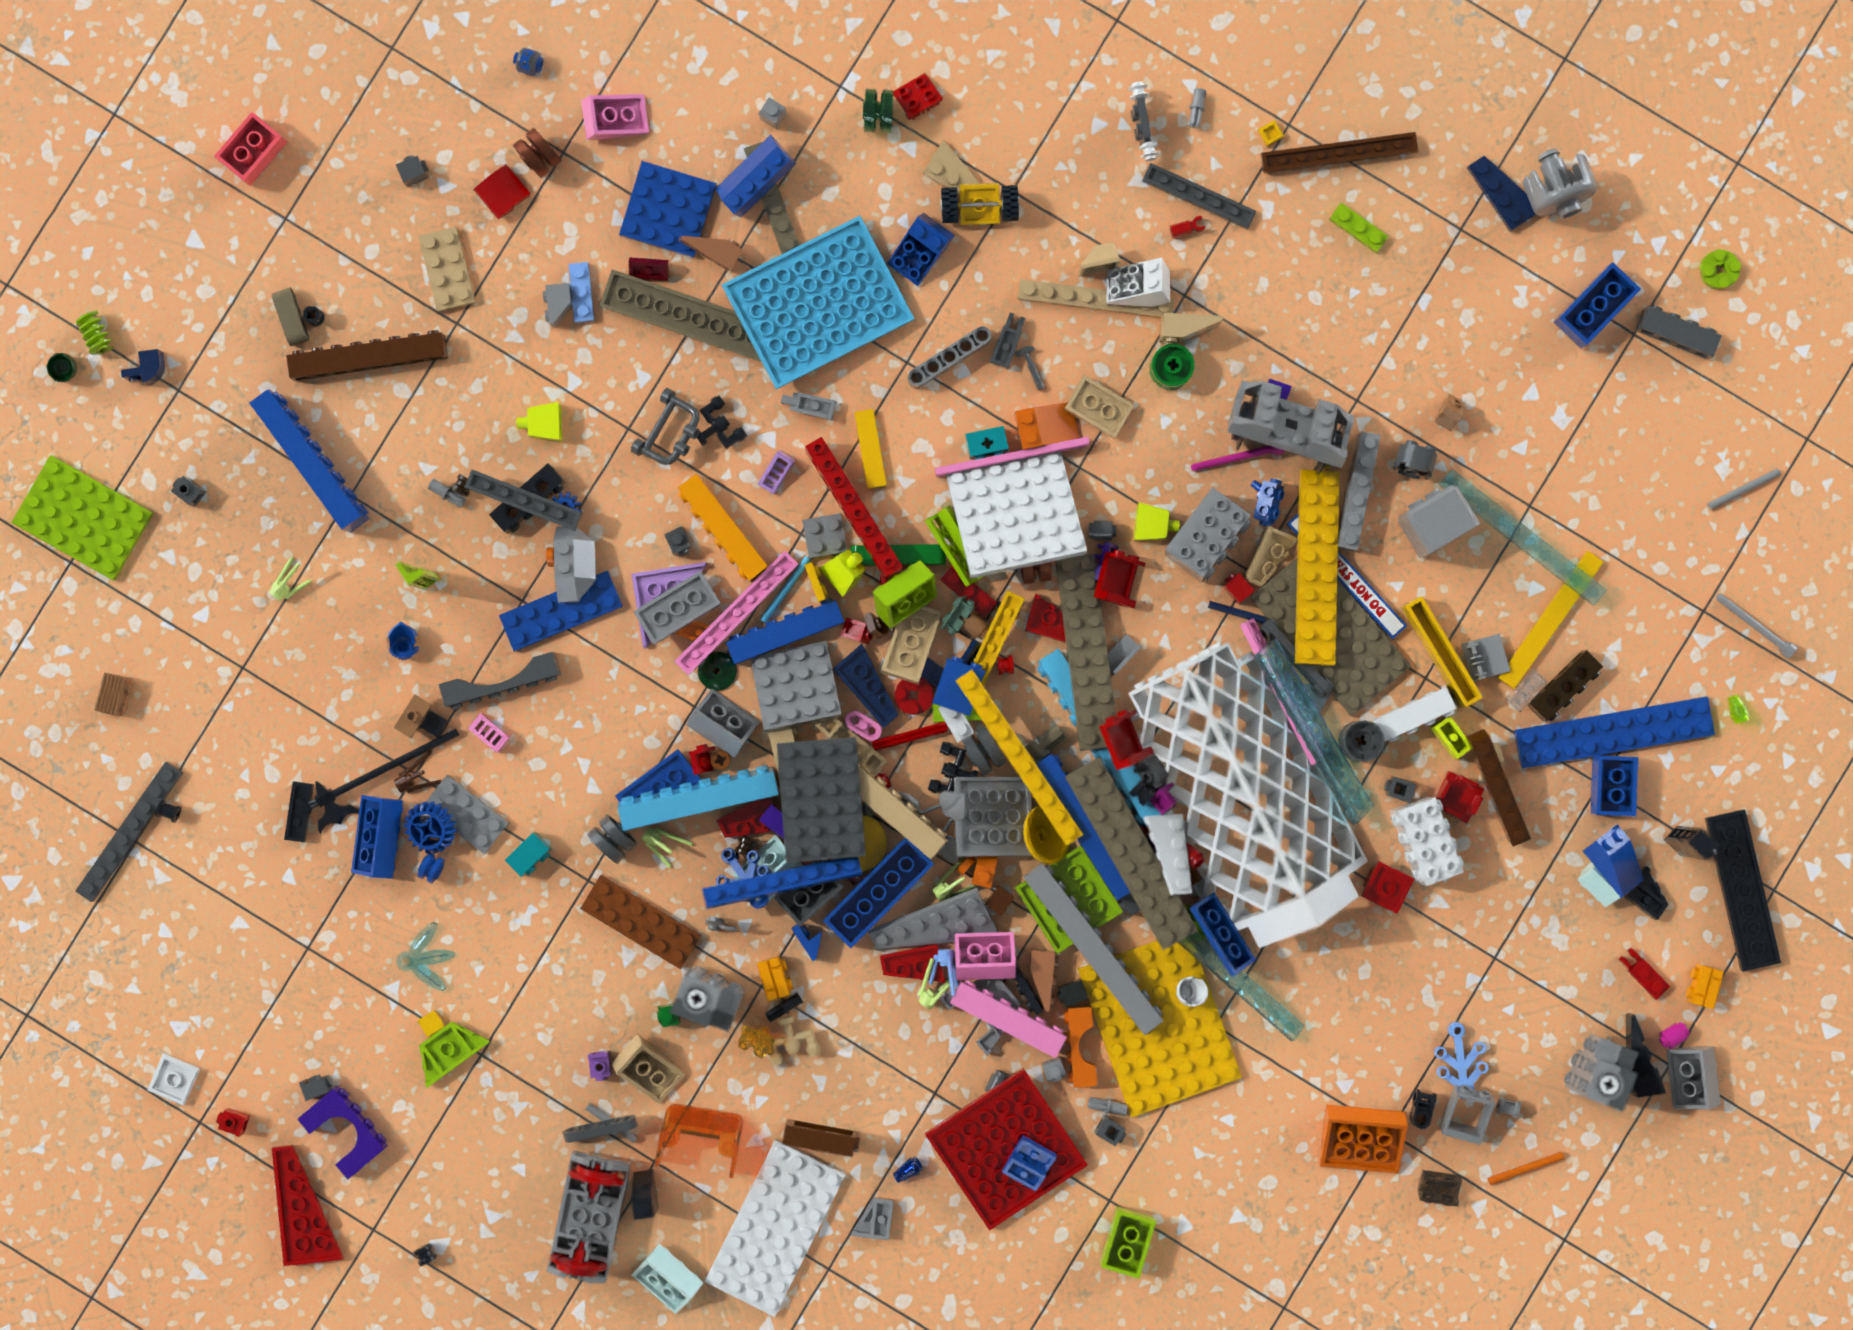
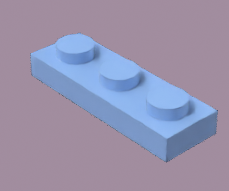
M589 263L568 264L574 322L595 321Z

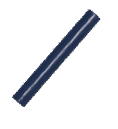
M1209 601L1208 604L1209 609L1247 620L1254 618L1256 622L1261 624L1266 621V617L1213 601Z

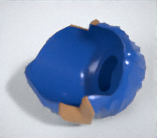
M399 622L389 631L386 638L387 648L392 656L403 661L410 659L419 651L420 638L415 629L403 622Z

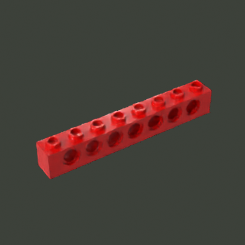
M820 437L806 445V454L885 581L888 582L893 576L902 573L903 566L824 439Z

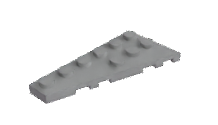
M974 888L869 930V936L876 949L950 943L955 942V934L996 933L998 930L978 889Z

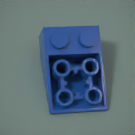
M922 213L915 219L887 264L916 286H919L955 235L927 214Z

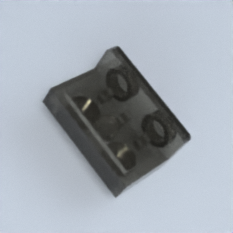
M1422 1170L1417 1188L1419 1200L1426 1203L1458 1207V1195L1462 1184V1176Z

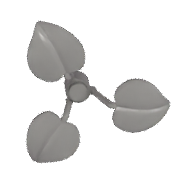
M944 791L939 796L940 804L920 810V804L913 796L898 792L902 795L901 800L906 804L910 802L917 808L915 812L918 814H924L942 807L944 815L951 817L943 829L945 833L953 820L961 821L964 818L966 809L965 793ZM947 835L946 838L949 841L939 853L945 859L958 863L960 862V857H956V840L952 836Z

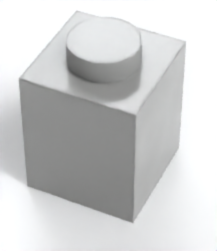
M769 97L759 112L760 120L777 129L787 114L786 107Z

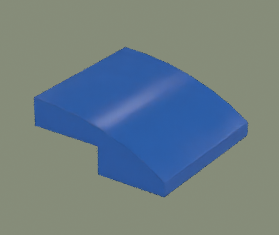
M1023 1135L1008 1158L1002 1173L1036 1191L1046 1178V1172L1056 1160L1057 1154Z

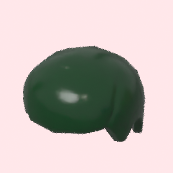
M66 353L53 354L48 359L46 366L48 374L56 382L70 381L76 376L78 370L75 359Z

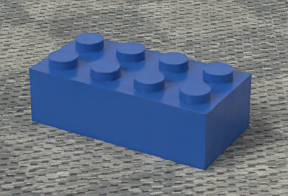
M1612 262L1603 269L1553 323L1582 349L1598 335L1641 288Z

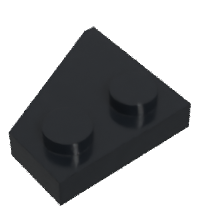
M1645 866L1641 870L1644 880L1624 897L1652 919L1658 920L1669 904L1661 894L1658 883L1654 882L1650 874V868Z

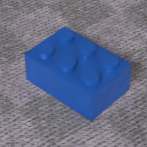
M1592 756L1590 814L1636 816L1638 757Z

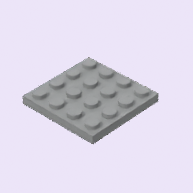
M827 641L760 654L751 658L765 732L842 716Z
M954 777V793H965L966 796L964 818L961 821H955L956 857L1032 856L1024 840L1025 819L1032 810L1031 792L1021 777Z

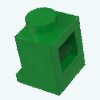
M673 1003L658 1006V1022L663 1027L678 1025L681 1022L680 1016L670 1013Z

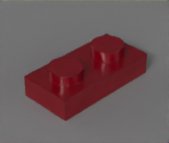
M630 257L629 275L639 279L668 281L669 261Z

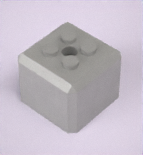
M1452 485L1441 491L1438 488L1425 495L1426 500L1423 501L1421 498L1408 505L1409 510L1399 515L1398 518L1400 527L1419 558L1431 554L1480 524L1460 489Z

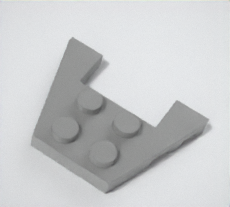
M978 979L973 981L976 984L975 988L981 991L983 989L989 990L994 993V998L1008 1000L1012 1003L1011 1007L1018 1009L1021 1003L1001 979ZM951 990L945 992L940 997V1000L949 1010L955 1006L950 1003L952 998ZM989 1023L987 1024L991 1029L976 1041L987 1056L991 1053L1003 1032Z

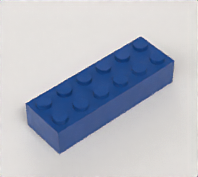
M904 837L823 919V922L852 948L934 865V862Z

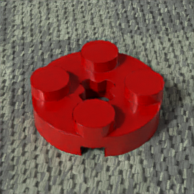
M922 677L918 685L901 680L895 690L897 706L903 712L912 715L925 712L931 706L934 697L932 686ZM911 690L914 692L919 691L917 695L919 697L918 700L909 699V692Z

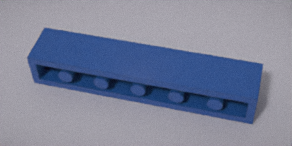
M830 598L820 602L821 606L814 608L811 605L802 609L803 613L795 615V612L785 615V620L777 622L775 619L765 623L766 627L759 629L758 626L747 630L748 634L741 636L738 633L730 636V641H727L726 644L734 664H739L757 655L768 653L845 623L837 601H832Z

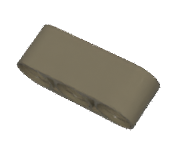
M289 287L272 293V299L290 347L309 341L310 337L292 288Z

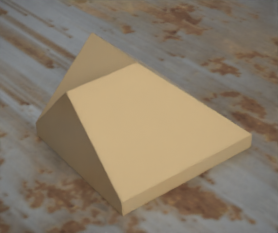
M1111 242L1094 246L1082 262L1078 272L1079 276L1117 268L1120 258L1115 243Z

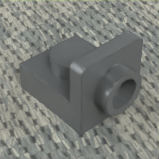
M682 526L664 534L674 556L682 557L690 553L689 549L693 547Z

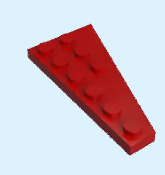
M294 1145L272 1147L283 1266L343 1260L344 1256Z

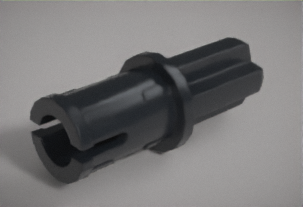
M796 992L784 1001L781 1000L780 1004L767 1011L765 1015L770 1022H773L785 1013L789 1014V1011L804 1002L798 992Z

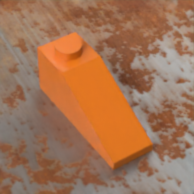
M977 856L971 884L991 889L998 856Z

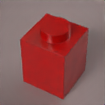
M1240 573L1236 575L1230 574L1224 580L1226 584L1222 586L1237 604L1241 603L1255 591Z

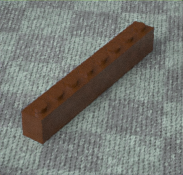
M431 330L426 335L411 333L405 338L391 336L389 340L385 341L371 339L369 343L351 342L350 346L345 347L337 344L332 345L331 349L323 350L322 347L312 348L311 352L296 350L292 351L291 355H286L289 378L293 381L447 359L448 352L445 335L439 332V330Z

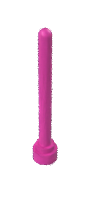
M1265 446L1194 463L1191 465V470L1198 471L1269 453L1278 456L1284 454V450Z

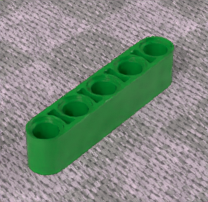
M939 544L890 545L902 566L915 564L919 560L924 565H946V554ZM864 545L850 546L852 553L857 552L861 554L863 558L861 564L863 566H876Z

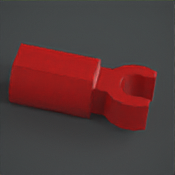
M1196 216L1193 221L1187 220L1170 225L1172 238L1190 234L1193 230L1196 232L1203 231L1205 226L1198 227L1196 225L1197 221L1202 220V216Z

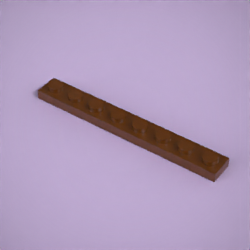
M1416 132L1262 152L1261 161L1263 173L1412 154L1418 152Z

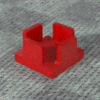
M1448 771L1435 797L1442 804V812L1468 824L1471 816L1476 815L1483 801L1481 795L1484 788L1463 776H1458Z
M1378 861L1375 868L1370 869L1363 884L1365 888L1361 896L1398 914L1414 878Z

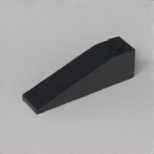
M1627 1013L1626 1047L1638 1052L1632 1072L1636 1073L1637 1076L1630 1094L1632 1093L1637 1098L1665 1094L1666 1091L1658 1068H1654L1650 1062L1652 1054L1647 1046L1642 1043L1645 1041L1637 1018L1634 1014Z

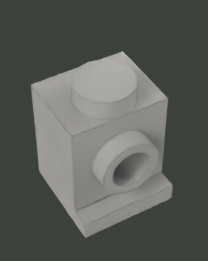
M1059 1056L1041 1063L1048 1082L1061 1080L1066 1075Z

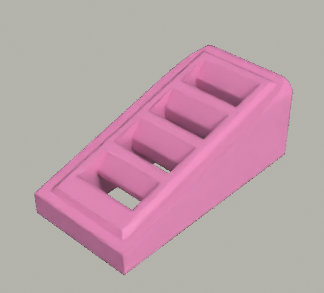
M481 713L468 728L496 753H499L511 738ZM483 720L485 723L479 730H476L477 725ZM487 725H489L490 729L485 733V735L481 734L483 730L487 727ZM493 730L496 731L494 736L489 740L488 736L492 733ZM500 735L502 738L495 745L493 742Z

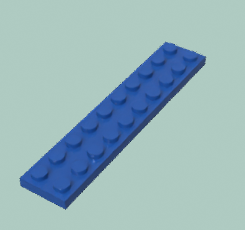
M1708 696L1514 730L1521 768L1715 735Z

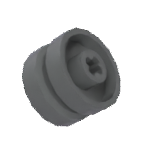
M985 726L976 731V736L980 741L979 744L970 735L961 740L967 750L968 757L973 765L979 769L983 777L992 772V767L988 762L989 759L998 768L1007 763Z
M606 814L599 821L602 829L594 827L587 835L597 848L618 864L625 857L621 847L626 851H631L637 845V842L627 830L623 831L622 825Z

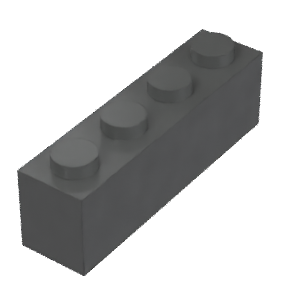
M1655 305L1648 306L1643 310L1635 331L1706 360L1714 357L1722 335L1717 334L1715 329L1698 326L1699 323L1695 321H1685L1680 319V315L1675 313L1668 314L1663 312L1661 307Z

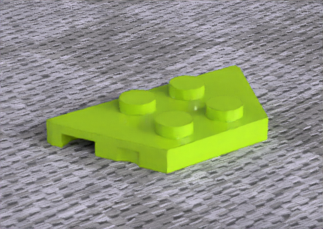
M453 1021L419 1045L420 1054L422 1055V1067L425 1072V1086L427 1088L490 1043V1041Z

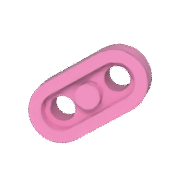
M852 711L845 718L846 726L865 739L874 741L881 736V726L862 713ZM853 717L859 719L857 725L852 724L851 720ZM874 727L876 730L875 734L870 735L868 729Z

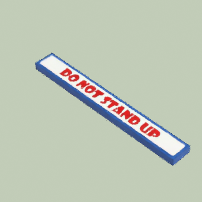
M1298 514L1287 523V526L1297 536ZM1338 551L1337 579L1391 639H1394L1407 625Z

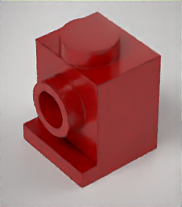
M227 1108L223 1113L220 1112L217 1117L218 1130L240 1137L245 1134L250 1115ZM229 1119L233 1122L232 1126L227 1124Z

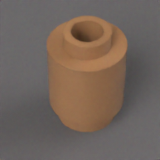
M974 612L967 619L963 618L965 623L962 628L975 638L978 637L982 640L988 632V623Z

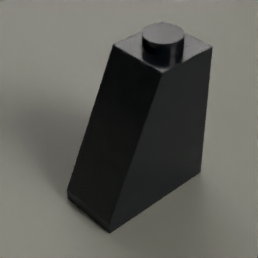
M653 1169L633 1173L631 1202L634 1220L652 1218L659 1209Z

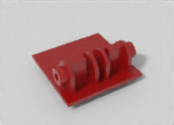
M925 73L892 92L905 111L908 120H915L916 117L921 115L920 112L925 114L924 110L930 111L929 107L933 108L936 105H940L943 99Z

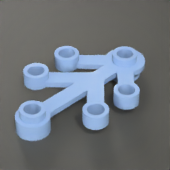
M1452 1022L1448 1026V1033L1454 1038L1456 1060L1441 1046L1434 1049V1055L1439 1059H1443L1457 1070L1459 1080L1451 1075L1445 1066H1439L1436 1074L1440 1078L1446 1079L1453 1086L1466 1085L1474 1090L1473 1084L1481 1074L1488 1071V1065L1483 1061L1477 1062L1475 1070L1468 1078L1466 1070L1479 1054L1485 1052L1486 1046L1482 1042H1475L1473 1049L1465 1058L1462 1042L1465 1028L1459 1022ZM1456 1027L1460 1028L1459 1034L1454 1033ZM1479 1044L1482 1045L1481 1051L1476 1050V1046ZM1439 1049L1443 1050L1442 1056L1437 1055ZM1480 1064L1485 1065V1068L1482 1071L1479 1070ZM1441 1069L1446 1070V1074L1443 1076L1440 1075Z

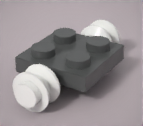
M1139 81L1132 83L1131 87L1128 88L1129 91H1133L1130 99L1135 101V104L1132 105L1131 119L1132 122H1136V129H1134L1135 140H1139V150L1144 152L1140 158L1145 159V161H1152L1157 159L1156 156L1160 153L1155 151L1158 144L1150 139L1151 132L1145 99L1149 96V93L1144 92L1147 84Z

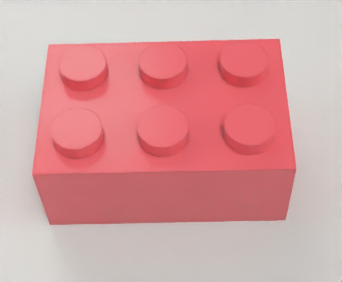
M251 112L214 157L251 186L287 144V141L256 114Z

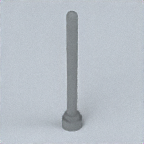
M1718 594L1716 596L1717 601L1779 647L1781 655L1786 659H1789L1796 652L1798 647L1792 642L1788 643L1781 640L1724 595Z

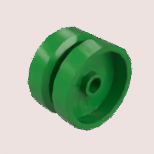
M1167 344L1161 347L1154 354L1149 365V373L1153 382L1165 390H1176L1183 387L1189 381L1194 371V359L1191 352L1179 344ZM1168 365H1173V366L1175 367V369H1174V370H1170L1171 367L1168 366Z

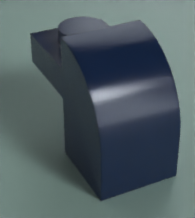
M159 349L139 351L140 367L121 370L122 378L129 380L130 383L140 382L142 378V383L146 385L154 384L160 380L165 371L164 353Z

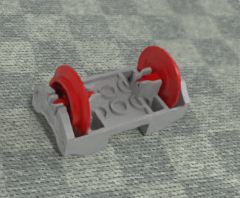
M579 1151L571 1153L547 1272L563 1278L569 1276L568 1279L573 1278L578 1281L582 1278L583 1282L605 1283L607 1281L632 1162L596 1157ZM618 1171H622L624 1179L618 1177Z

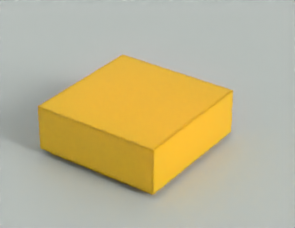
M1275 120L1257 130L1266 147L1284 138Z
M436 1010L417 1020L427 1037L445 1027Z

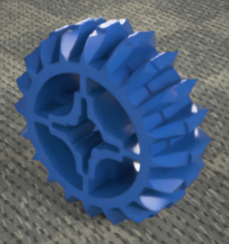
M425 801L417 804L409 810V814L405 817L407 822L403 826L407 830H405L404 834L410 836L407 841L412 840L414 842L412 847L419 846V851L425 850L426 854L444 851L456 837L454 833L457 829L453 827L456 821L451 820L453 814H447L448 808L442 809V803L435 805L434 801L430 803ZM420 815H430V818H422ZM430 837H438L440 840H431Z

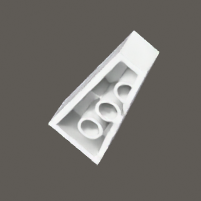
M1447 684L1441 686V690L1431 691L1419 700H1412L1403 705L1404 707L1402 708L1398 707L1375 718L1374 722L1383 732L1384 740H1389L1391 743L1400 739L1399 735L1407 732V734H1411L1419 730L1418 726L1422 724L1428 726L1435 723V718L1443 715L1446 718L1454 714L1457 704Z

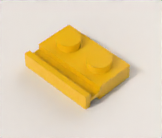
M812 562L805 564L818 602L827 600L825 597L828 595L826 586L821 584L818 578L821 577L818 565L814 566Z

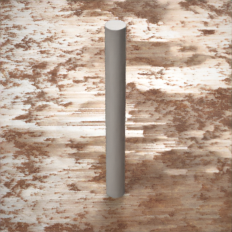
M1777 468L1707 503V506L1712 510L1780 476L1781 473Z

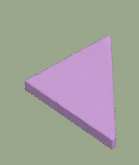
M702 562L633 573L632 580L637 609L697 572H702L707 563ZM639 622L643 648H647L651 640Z

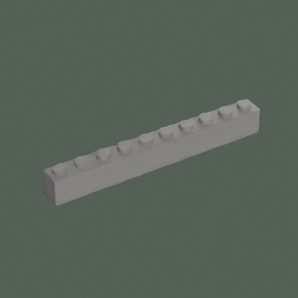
M1040 863L1024 875L1023 878L1142 1033L1146 1035L1163 1022L1160 1017L1163 1013L1157 1005L1152 1007L1149 1003L1150 996L1144 989L1142 991L1139 990L1136 986L1139 982L1133 974L1128 975L1124 969L1127 966L1120 958L1115 959L1112 955L1115 952L1108 942L1106 944L1102 942L1100 938L1103 935L1096 926L1092 929L1088 923L1090 918L1084 911L1079 912L1076 908L1079 904L1072 895L1068 897L1065 894L1064 890L1067 888L1060 879L1057 882L1052 877L1054 872L1048 864L1044 866Z

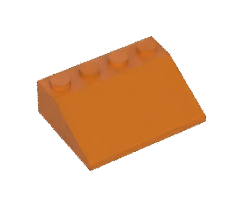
M1326 1104L1320 1167L1398 1174L1408 1128L1405 1112Z

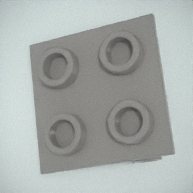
M1500 634L1461 644L1469 674L1473 681L1510 671Z

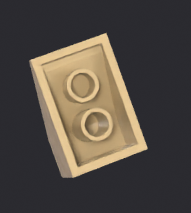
M1164 313L1160 319L1159 342L1164 343V345L1179 344L1218 327L1223 321V316Z
M639 1034L630 1041L612 1062L617 1075L659 1104L685 1076L681 1069Z

